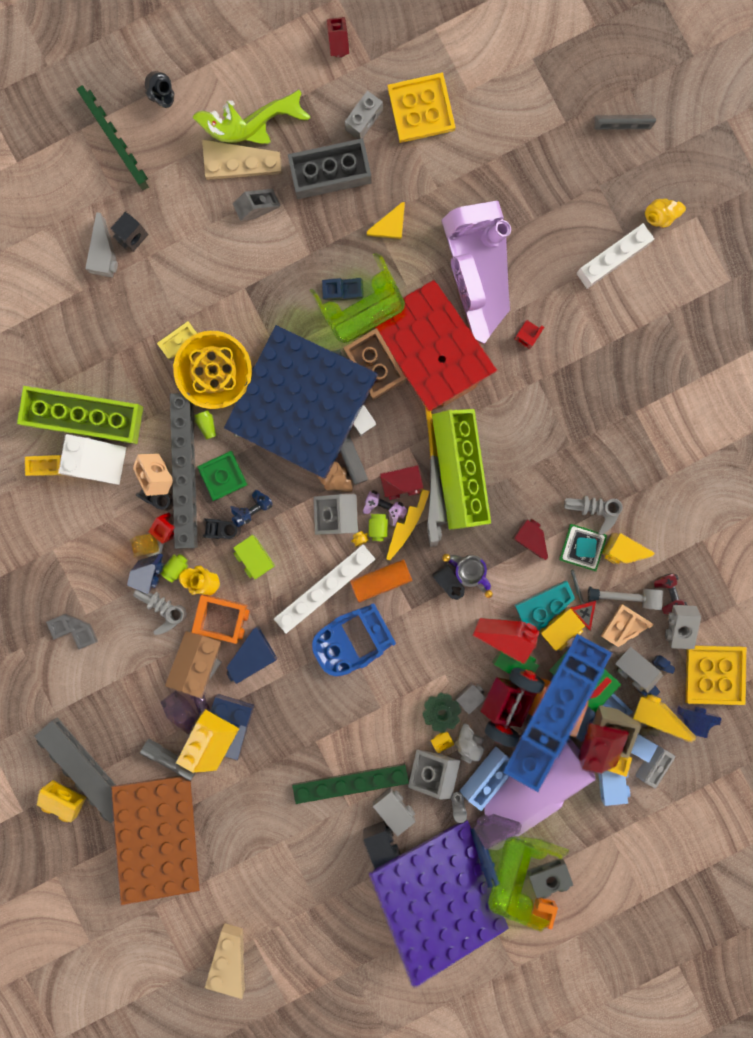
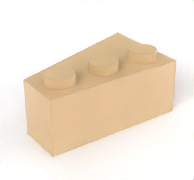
M224 923L206 982V989L240 999L243 998L245 991L243 928Z

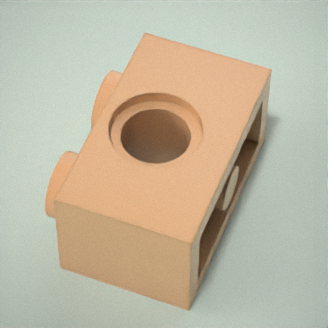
M138 454L133 470L145 495L168 494L173 480L160 454Z

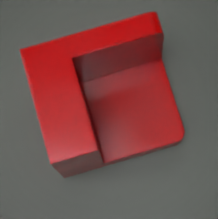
M526 320L514 340L531 349L545 327L541 325L539 328Z
M169 512L156 517L148 531L162 544L174 539L173 530L175 527L168 522L171 517Z

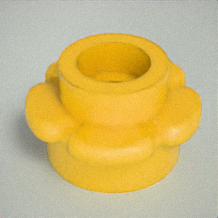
M363 531L354 534V539L351 542L354 543L355 547L369 541L368 533L364 534Z

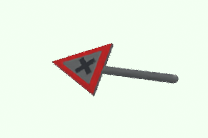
M572 569L571 575L580 605L570 607V609L591 631L596 600L587 603L583 602L575 571Z

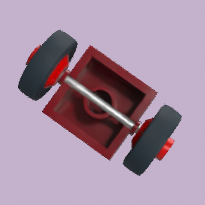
M513 668L509 679L496 677L480 710L481 713L491 720L485 727V734L499 744L515 747L520 735L510 726L522 727L537 693H541L545 682L532 671L521 668Z

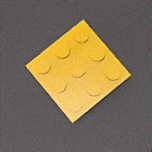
M443 73L387 85L399 143L455 131L456 127Z
M695 645V649H687L685 702L688 704L745 705L747 647Z

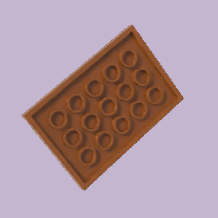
M174 776L111 786L121 905L200 891L191 782L184 777Z

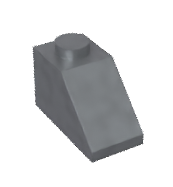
M273 189L244 192L233 203V206L240 221L256 219L279 208L280 203Z

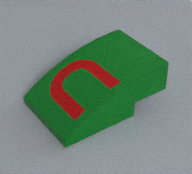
M568 650L549 670L554 676ZM604 670L588 700V707L595 713L598 706H603L621 686L607 670Z

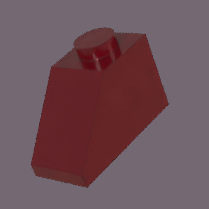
M345 17L326 19L330 55L342 58L350 54Z
M533 519L530 521L524 520L512 539L542 560H547L548 553L544 531L539 528L541 525Z

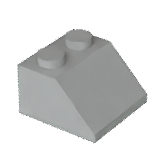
M356 494L313 497L315 535L358 533Z
M416 750L408 788L437 799H451L460 760L438 753Z

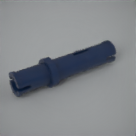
M479 826L476 830L475 828L470 829L481 863L480 868L484 872L488 888H493V883L496 887L500 885V882L496 875L495 863L492 862L482 827Z

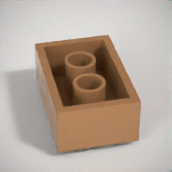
M377 328L343 348L349 360L378 374L369 392L373 401L406 382L404 373Z

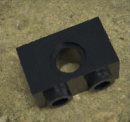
M126 211L110 228L114 232L113 237L126 250L130 248L132 251H135L149 235L143 226Z

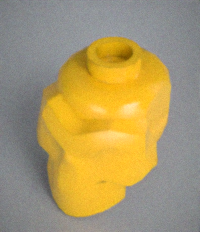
M656 199L647 206L645 217L651 225L665 228L669 227L675 219L679 218L686 211V207L680 201Z
M201 565L195 566L194 569L187 568L179 574L181 585L184 588H188L192 595L211 596L215 594L220 586L218 575L209 572L208 569L203 568Z

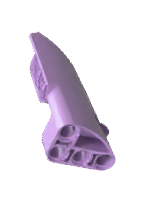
M499 201L459 207L450 211L441 220L452 254L451 268L468 324L473 336L482 344H485L495 328L510 311L506 237L511 233V226L507 221L503 220L504 217Z
M568 738L560 755L556 758L539 792L532 790L509 776L484 807L485 841L488 849L498 851L559 810L566 799L596 780L594 772L581 769L578 757L580 749L570 738Z

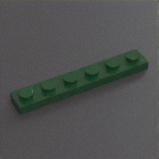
M83 85L78 87V93L142 191L149 188L146 183L148 177L142 169L138 171L135 165L138 162L132 153L128 155L125 151L128 148L122 137L119 139L116 137L115 133L118 131L111 121L107 123L105 120L107 114L101 105L98 107L95 105L94 102L97 99L92 91H86Z
M403 763L294 783L292 788L295 804L405 785L409 784L406 765Z

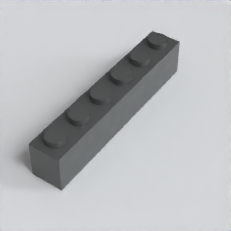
M58 717L55 718L35 735L38 745L48 751L51 760L62 767L64 775L70 777L75 782L74 785L77 790L83 792L87 796L88 802L92 806H96L100 811L101 817L111 824L114 821L111 786L116 784Z

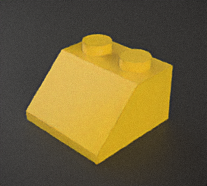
M612 533L602 551V554L605 555V560L618 565L619 563H630L652 557L655 554L653 551L621 533Z
M52 780L40 790L37 806L41 807V810L45 813L57 815L63 822H72L77 818L87 797Z

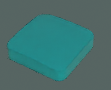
M578 538L576 556L594 558L596 556L597 540Z

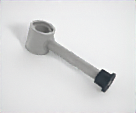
M589 586L588 602L599 599L642 602V608L662 610L663 590L644 589L643 594L600 591Z

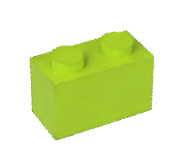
M251 535L234 547L236 551L233 553L239 562L242 561L246 566L244 570L250 578L253 577L256 580L275 567V564L255 535Z

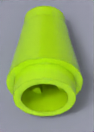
M209 410L194 415L196 419L194 421L206 440L217 436L213 416L209 413Z

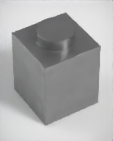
M471 682L455 699L470 714L486 700L483 695L485 691L479 684L475 686Z

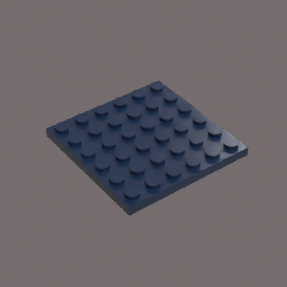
M275 325L252 371L251 381L247 386V390L236 402L224 429L326 479L378 374Z

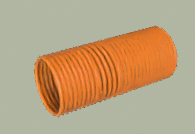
M404 559L399 562L397 561L381 569L379 568L350 582L360 603L396 587L398 588L403 584L412 582V578Z

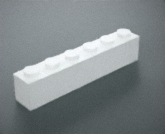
M363 544L275 617L274 620L285 633H288L371 564L375 557Z

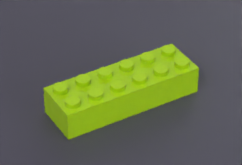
M23 386L17 424L137 444L143 406Z
M475 409L447 410L432 414L449 530L491 524Z

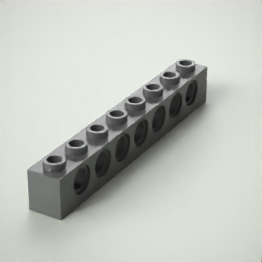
M182 393L170 394L175 527L174 544L175 548H198L193 403L187 400Z

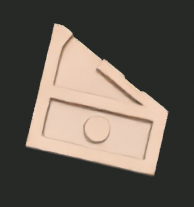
M620 604L601 637L619 647L626 643L627 640L638 636L639 633L647 628H651L654 624L623 604Z

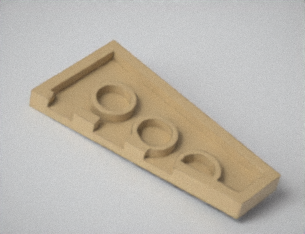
M202 140L206 180L282 174L280 152Z

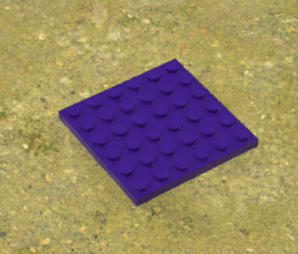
M468 820L464 823H457L369 872L411 986L414 988L509 929L494 888H488L484 872L481 871V863L470 832L471 827Z

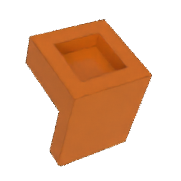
M536 897L531 919L545 923L547 928L552 930L558 910L556 902L545 898L537 899Z

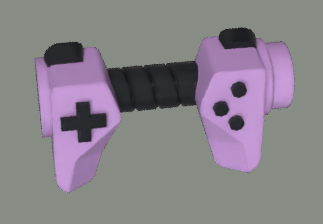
M372 490L365 501L366 505L363 513L369 514L376 506H380L389 511L388 523L394 526L398 518L404 519L408 509L401 502L391 504L380 499V494Z

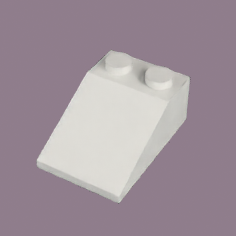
M66 434L59 474L120 485L126 447Z

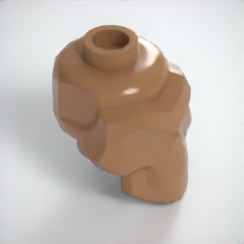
M334 461L326 479L317 475L321 484L328 491L334 490L350 493L353 491L352 481L346 479V468L341 467L338 462Z

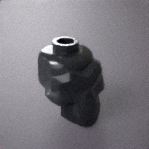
M159 71L150 72L145 78V94L149 100L156 102L159 106L164 108L171 107L174 102L175 93L172 90L169 76Z

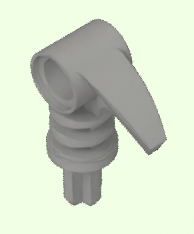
M584 496L583 499L566 498L564 502V508L567 510L581 511L582 515H586L587 512L593 515L596 512L597 515L604 516L605 521L598 533L600 535L605 534L612 528L623 509L622 503L618 499H610L603 502L602 498L596 501L595 498L589 500L588 496ZM609 503H613L616 506L615 513L609 512Z
M137 589L134 591L133 596L148 604L147 609L155 608L154 612L160 611V615L166 619L165 623L154 631L155 635L165 633L185 620L187 611L183 606H173L170 600L168 602L165 601V597L160 599V593L158 592L146 594ZM174 609L179 610L181 613L179 620L175 619L172 615Z

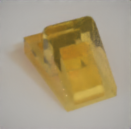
M151 534L139 535L130 539L134 558L159 552L158 541Z

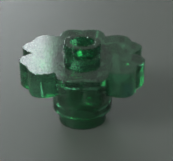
M439 692L437 697L431 695L424 702L425 710L422 712L425 723L432 725L433 731L443 733L447 728L454 729L460 722L458 715L461 713V708L456 700H452L449 693ZM440 710H445L443 715L438 714Z

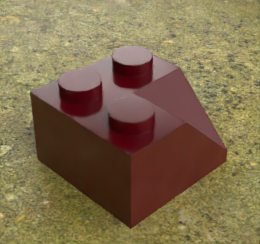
M418 465L380 474L384 497H389V501L401 498L400 495L405 493L408 496L417 495L423 489Z

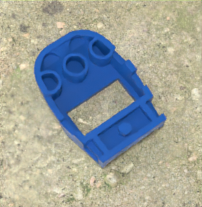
M375 603L339 616L322 628L313 639L312 650L321 668L327 674L343 676L351 673V671L368 666L369 663L384 654L386 649L396 645V642ZM358 615L377 648L359 658L342 627V624Z

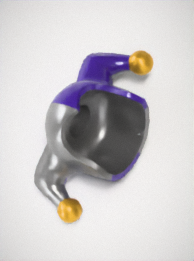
M449 554L442 556L444 562H449L456 568V576L461 584L469 587L477 586L484 592L487 598L493 596L491 584L486 578V563L480 557L474 555L461 557Z

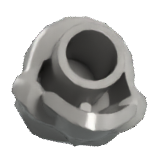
M463 724L458 740L455 742L457 751L462 755L461 759L468 763H471L472 760L479 761L485 750L482 745L484 739L475 735L468 724Z

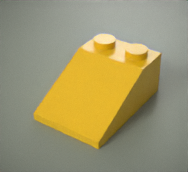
M654 695L641 697L633 718L634 720L689 742L695 741L696 736L666 704L661 702V698Z

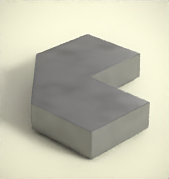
M67 614L46 622L53 640L72 633L78 649L98 642L90 623Z

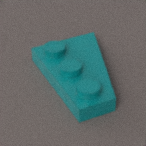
M565 580L514 604L521 621L526 624L530 623L537 630H540L547 626L548 622L556 614L563 611L575 597L568 581Z

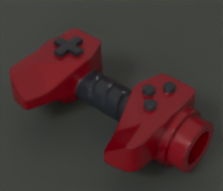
M674 573L661 576V579L654 581L655 588H668L672 602L662 607V611L666 615L672 612L673 605L688 606L684 599H679L675 588L679 577Z

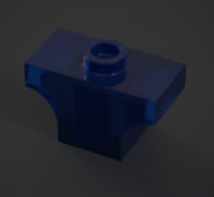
M678 706L677 714L683 717L684 724L695 736L707 738L709 730L713 726L720 725L722 720L721 717L707 713V709L695 706V709Z

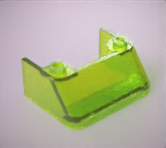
M378 253L373 254L381 270L371 280L374 293L341 311L339 305L333 301L322 304L318 294L313 289L309 290L334 336L342 343L350 342L396 316L405 307L404 299L383 257Z
M511 836L506 839L496 872L500 885L495 887L493 883L488 901L490 910L495 914L542 933L549 926L550 921L533 915L532 899L521 893L530 859L532 857L540 860L548 854L563 859L568 855L569 850L541 839Z

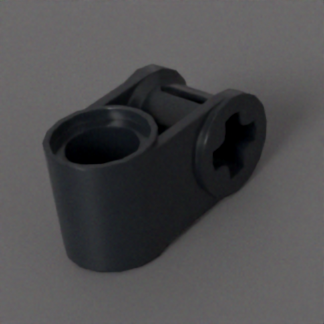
M143 489L136 493L138 498L157 509L170 510L173 507V497L170 494L146 496ZM165 496L168 502L166 506L162 507L160 500Z
M204 518L206 522L204 538L235 539L241 533V527H236L233 522ZM233 525L235 528V533L232 536L227 533V527Z
M447 563L432 574V577L446 591L449 597L458 600L464 596V586ZM453 586H455L456 588L459 586L461 587V589L459 590L461 593L460 595L451 594V592L453 591Z

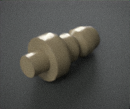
M654 727L640 729L642 736L653 735L656 737L659 736V733H663L662 730Z

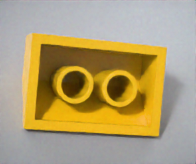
M205 709L189 736L176 764L192 773L217 771L239 728Z

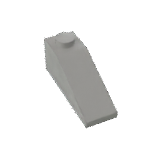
M96 212L85 269L91 274L113 278L114 272L116 273L118 262L116 261L106 220L101 213Z

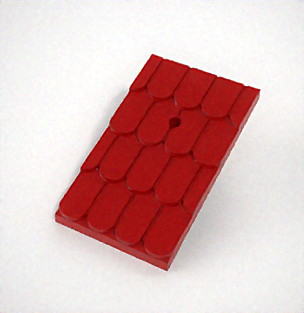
M435 280L426 283L421 288L409 293L404 298L369 318L370 323L374 329L377 328L402 372L428 411L440 405L445 407L475 389L480 381L498 371Z

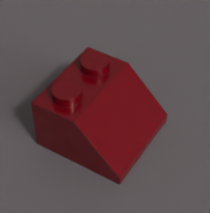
M590 723L578 755L581 769L602 774L616 767L629 735L628 731Z

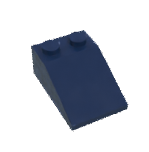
M218 694L214 699L211 713L239 728L225 754V757L238 760L255 705Z

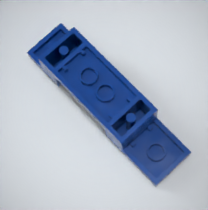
M578 634L576 635L503 773L539 792L600 680L612 652Z

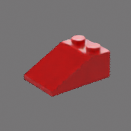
M480 618L473 632V636L523 664L526 663L535 648L539 635V630L530 623Z

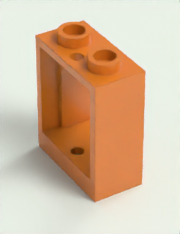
M201 595L191 633L237 644L239 639L243 640L245 629L242 627L244 621H247L250 610H247L248 605L214 596ZM210 602L240 610L233 636L203 629Z

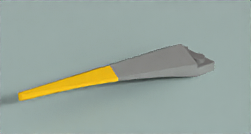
M425 407L430 450V500L427 532L429 545L432 547L437 546L442 538L440 526L448 522L432 414Z

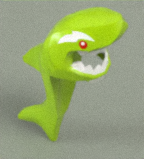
M297 90L288 96L274 100L259 108L243 120L233 108L235 105L233 101H227L223 106V116L225 117L223 121L222 118H219V114L216 111H197L194 113L193 119L213 138L222 142L234 143L248 140L268 144L271 142L266 132V122L277 114H287L299 120H309L310 115L300 107L301 91Z

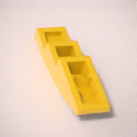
M62 455L25 457V476L61 475L59 474Z
M422 489L417 508L409 506L404 524L396 523L387 560L392 559L412 533L424 510L430 491Z

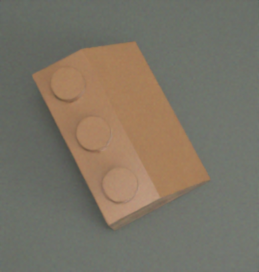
M185 631L165 686L202 699L222 643Z

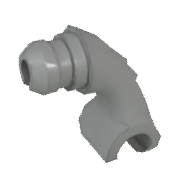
M455 792L451 798L453 818L457 823H464L467 819L464 796L460 792Z

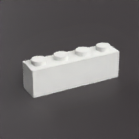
M642 224L581 267L576 274L588 289L646 248L654 240V237L646 226Z

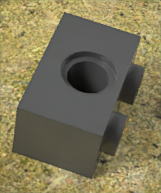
M563 858L527 870L537 899L548 898L554 892H564L571 886H574ZM555 877L552 883L546 882L547 878Z

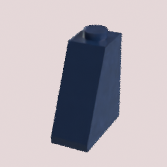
M259 626L252 630L226 667L228 670L226 674L231 682L234 681L237 684L278 659Z

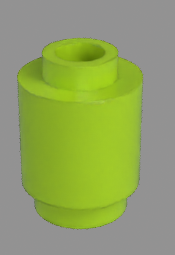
M371 514L368 537H372V541H384V537H388V519H386V514Z
M173 554L163 566V571L160 574L173 583L174 580L179 579V574L189 566L187 564L188 560L181 554Z

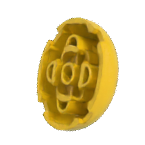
M204 331L191 336L181 345L174 359L173 371L176 385L187 400L202 408L218 409L232 405L244 395L251 381L252 366L246 349L237 339L220 331ZM209 352L215 353L216 358L214 360L207 358ZM225 364H228L231 367V370L228 373H225L222 370V367ZM215 366L216 373H211L209 368ZM197 367L203 368L204 371L202 375H197L195 373V369ZM212 379H216L219 382V385L215 388L210 385Z

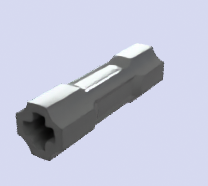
M151 739L146 741L140 752L141 755L158 762L191 782L195 773L176 764L179 758L178 755L163 748Z

